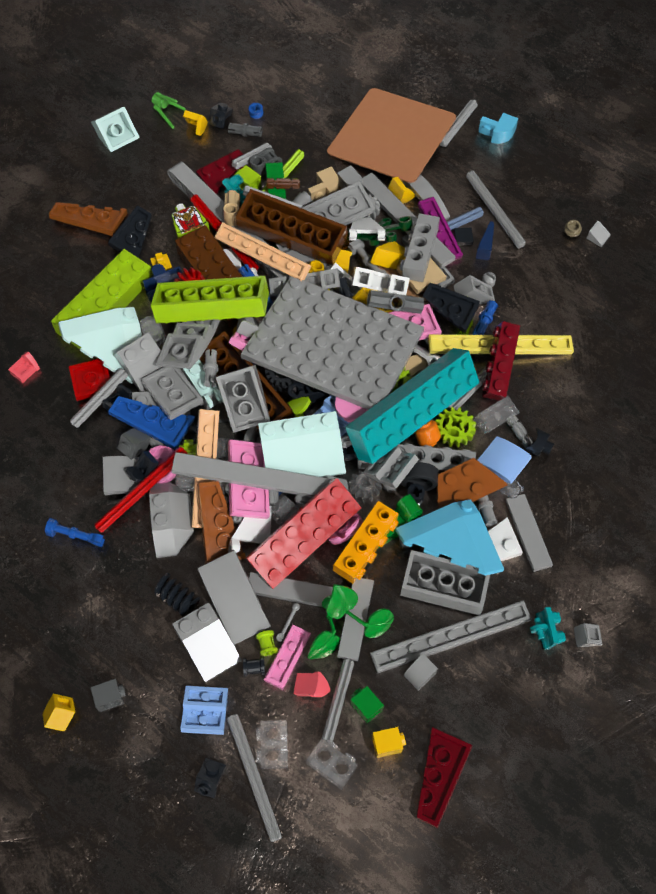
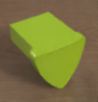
M300 397L288 402L295 418L304 416L303 413L310 405L311 400L309 397Z

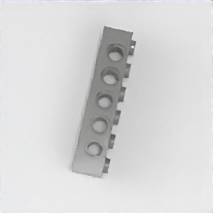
M409 443L397 445L402 452L415 454L421 459L417 462L434 465L438 469V474L457 466L452 464L451 461H457L461 464L472 458L476 459V452H471L467 449L452 450L448 447L433 448L429 445L414 446ZM432 459H437V460H439L440 462H439V463H435V462L432 461ZM358 460V469L365 470L370 463Z

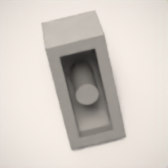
M471 275L453 285L455 292L478 300L480 304H486L489 300L495 301L492 287Z

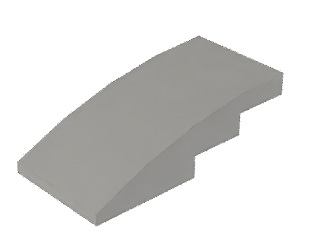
M220 320L177 323L174 332L168 333L156 365L160 367L191 369L208 347Z
M235 550L198 568L233 645L271 627Z

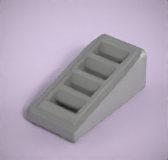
M253 317L238 319L236 332L251 338L255 331L259 329L257 320Z

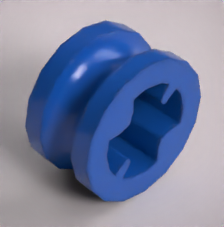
M252 103L248 108L251 118L259 119L263 116V106L260 103Z

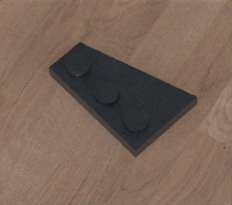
M429 283L422 297L425 303L430 304L435 311L463 333H466L480 305L478 300L433 283Z

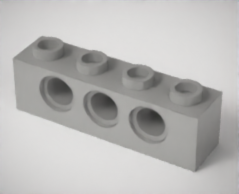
M419 213L417 220H414L412 226L414 232L410 233L408 244L410 245L409 247L406 246L404 257L406 258L401 261L400 271H403L402 277L424 282L439 230L440 217Z

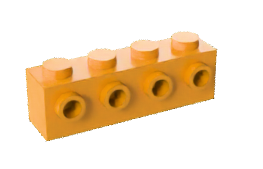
M378 501L334 563L333 571L354 584L356 579L361 580L366 572L364 568L367 563L371 564L377 556L375 552L378 547L382 548L388 540L386 536L389 531L393 532L398 526L399 521H397L399 513Z

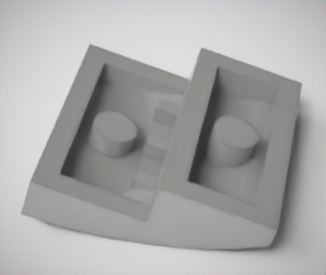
M396 446L375 463H370L363 473L381 484L397 488L419 459L415 454L402 452Z
M127 456L103 457V489L105 495L125 493L126 496L139 484L131 479L126 473L127 467H136L140 457H135L132 460Z

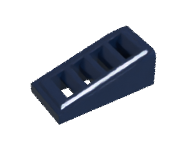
M492 221L488 224L478 245L476 259H490L494 232V222Z

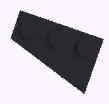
M137 205L108 241V246L119 252L125 249L139 258L152 219V213Z

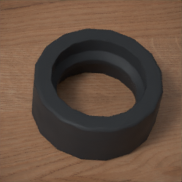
M417 462L403 479L401 485L407 489L412 484L422 485L425 491L435 489L438 486V469L429 463Z

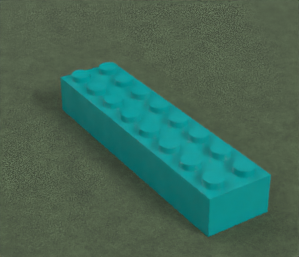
M451 349L345 426L358 460L371 464L375 463L478 385L480 382L469 350Z

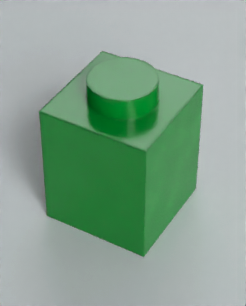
M368 686L363 690L361 687L358 688L351 695V706L366 723H369L383 711L384 705Z

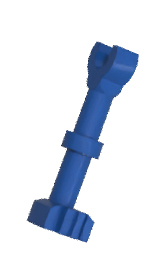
M49 518L45 526V533L50 537H54L58 532L68 535L71 539H82L99 547H102L105 541L103 539L104 536L101 534L86 533L78 530L76 527L62 526L53 518Z

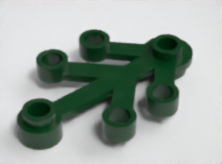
M410 216L399 218L398 224L392 225L391 218H383L378 223L385 229L387 242L397 240L396 232L387 231L400 228L402 231H409L413 226L412 217ZM348 229V230H347V231H348L347 240H349V237H350V233H349V229ZM357 233V239L369 241L370 246H376L380 243L378 241V233Z

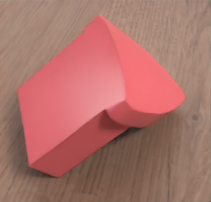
M25 352L8 370L14 377L24 383L40 368L29 352Z
M321 672L297 673L293 694L297 696L322 697L330 692L329 684Z

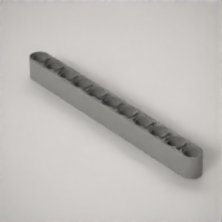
M181 161L167 170L169 178L189 198L197 194L219 221L224 223L223 207L225 202L184 162ZM236 225V226H231V227H233V228H235V229H237V230H239V231H241V232H244V233H246V234H248V235H250V236H252V237H254V238H256V239H258V240H260V241L266 243L261 237L256 236V235H254V234H251V233H249V232H246V231H244V230H241V229H239V228L237 227V225ZM251 257L270 278L289 276Z

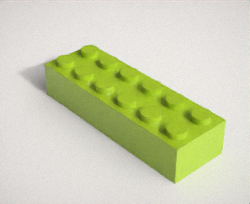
M123 249L51 320L55 332L62 337L58 323L61 321L116 308H126L144 289L143 281L152 278L151 266ZM72 341L70 342V343H72L74 346H76L77 348L81 349V347H80L79 345L75 344V343L72 342Z
M266 276L157 283L151 303L156 323L265 316L269 297Z

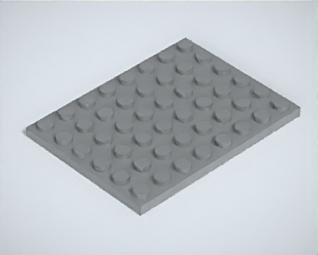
M291 276L258 326L259 329L255 331L242 351L241 358L369 410L391 394L424 332V327Z

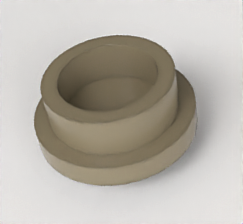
M570 220L565 224L564 231L568 236L576 237L580 235L582 227L578 221Z

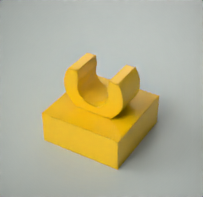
M162 252L155 254V257L150 258L152 266L161 264L166 271L172 269L167 254L162 255Z

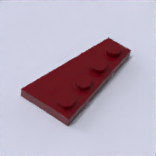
M433 727L417 819L438 829L471 752L472 745Z

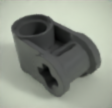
M269 147L251 156L250 168L263 176L266 174V163H281L282 159L277 157L273 148Z

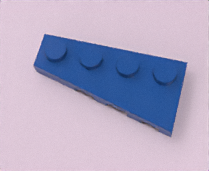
M120 396L117 397L108 411L109 415L175 450L195 420V416L183 414L170 420L158 406H148L142 402Z

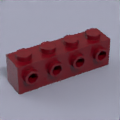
M502 321L499 325L495 326L493 331L494 341L489 350L490 360L486 366L487 375L482 385V397L497 401L506 398L520 325Z

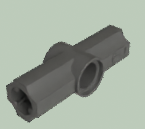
M369 290L367 306L421 314L424 308V298ZM398 297V299H399L398 305H397V306H393V305H392V300H393L394 298Z

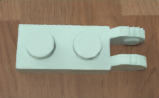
M200 360L191 369L183 368L185 375L209 408L214 407L213 401L209 397L212 394L215 395L220 403L223 402L217 385L212 387L211 381L210 387L204 385L205 372Z

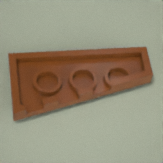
M56 202L49 212L50 219L110 236L115 234L127 215V209L121 208L120 211L112 210V207L97 209L92 205L79 207V204Z
M219 481L197 484L206 563L229 553L230 539L236 531ZM240 544V551L236 554L239 560L246 559Z

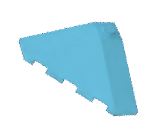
M471 499L451 503L396 528L398 536L406 546L412 547L413 544L424 548L423 552L432 556L439 557L442 554L452 558L451 563L464 568H466L467 564L477 567L479 569L478 573L485 576L504 571L482 516Z

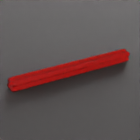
M197 194L193 195L190 201L217 232L222 223ZM229 246L244 264H248L250 268L259 269V266L249 255Z
M177 448L94 524L95 528L102 533L172 470L175 452L188 454L184 448Z

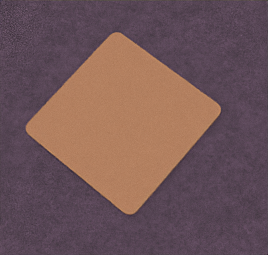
M372 88L367 92L328 147L327 152L330 156L393 178L399 177L402 181L412 183L417 180L455 122L456 115L446 110Z

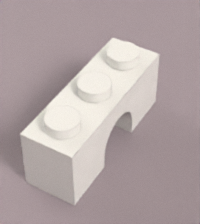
M354 267L351 285L406 295L410 278Z

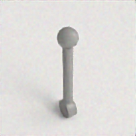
M298 603L292 605V611L281 633L276 636L278 642L285 640V632L295 612L300 609Z

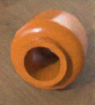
M430 420L414 432L416 440L421 446L429 445L433 447L441 438L440 430L434 420Z

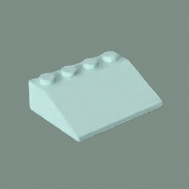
M336 411L258 423L265 468L322 478L346 474Z

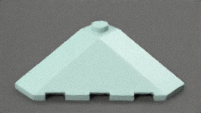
M134 307L116 308L58 323L62 339L70 344L72 341L79 345L81 352L90 358L96 356L104 361L103 366L114 373L120 368L123 369L115 354L142 336L140 323ZM129 376L125 379L131 384L133 383Z

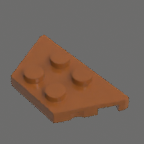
M472 458L438 474V509L454 502L469 499L474 502L507 486V483L478 460Z

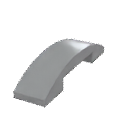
M419 175L417 180L412 183L402 181L405 187L411 189L420 201L434 197L445 220L450 219L443 201L422 175Z
M338 269L308 273L304 280L320 286L322 289L340 287ZM291 276L269 279L271 297L280 294Z

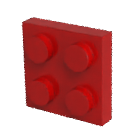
M101 359L69 366L77 401L93 397L110 379L109 370L103 366L104 361Z

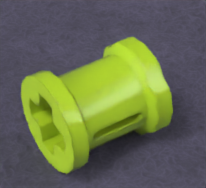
M267 630L256 634V639L259 640L261 648L260 656L266 657L278 653V648L275 647L273 640L274 631Z

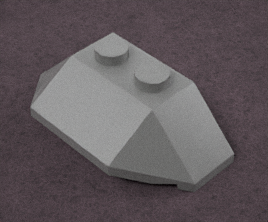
M171 482L155 484L150 489L149 499L156 557L177 556L180 549L194 532V528H191V496Z

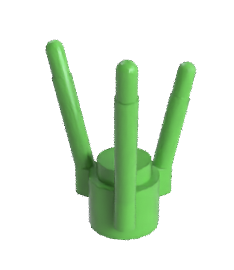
M156 92L151 100L154 104L153 109L158 111L168 125L174 129V125L161 109H165L168 104L183 111L186 108L177 104L178 101L176 99Z

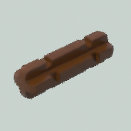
M267 178L266 186L269 189H274V187L276 189H290V187L292 189H299L300 180L297 178H293V180H290V178H276V180L274 178Z

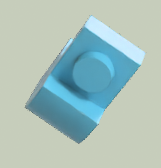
M503 113L499 121H495L483 116L480 120L478 132L492 137L491 143H505L512 138L516 131L518 118Z

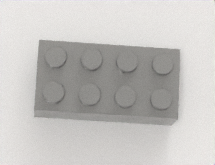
M411 550L400 596L480 615L484 607L490 575H482L478 573L479 569L468 564L464 568L451 563L449 559Z

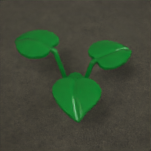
M334 584L332 594L322 601V607L327 613L326 618L329 620L331 632L323 631L315 638L307 658H324L331 655L337 649L340 638L338 635H335L336 630L333 618L340 619L346 613L366 627L364 630L366 637L375 638L381 636L389 629L394 620L393 613L389 609H379L371 614L368 622H364L349 611L358 602L357 593L349 587Z

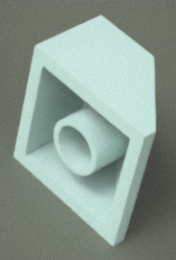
M120 107L91 122L98 137L110 152L140 138L125 107Z

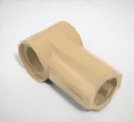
M229 190L228 193H225L223 207L224 223L229 226H236L235 217L240 210V194L235 190Z

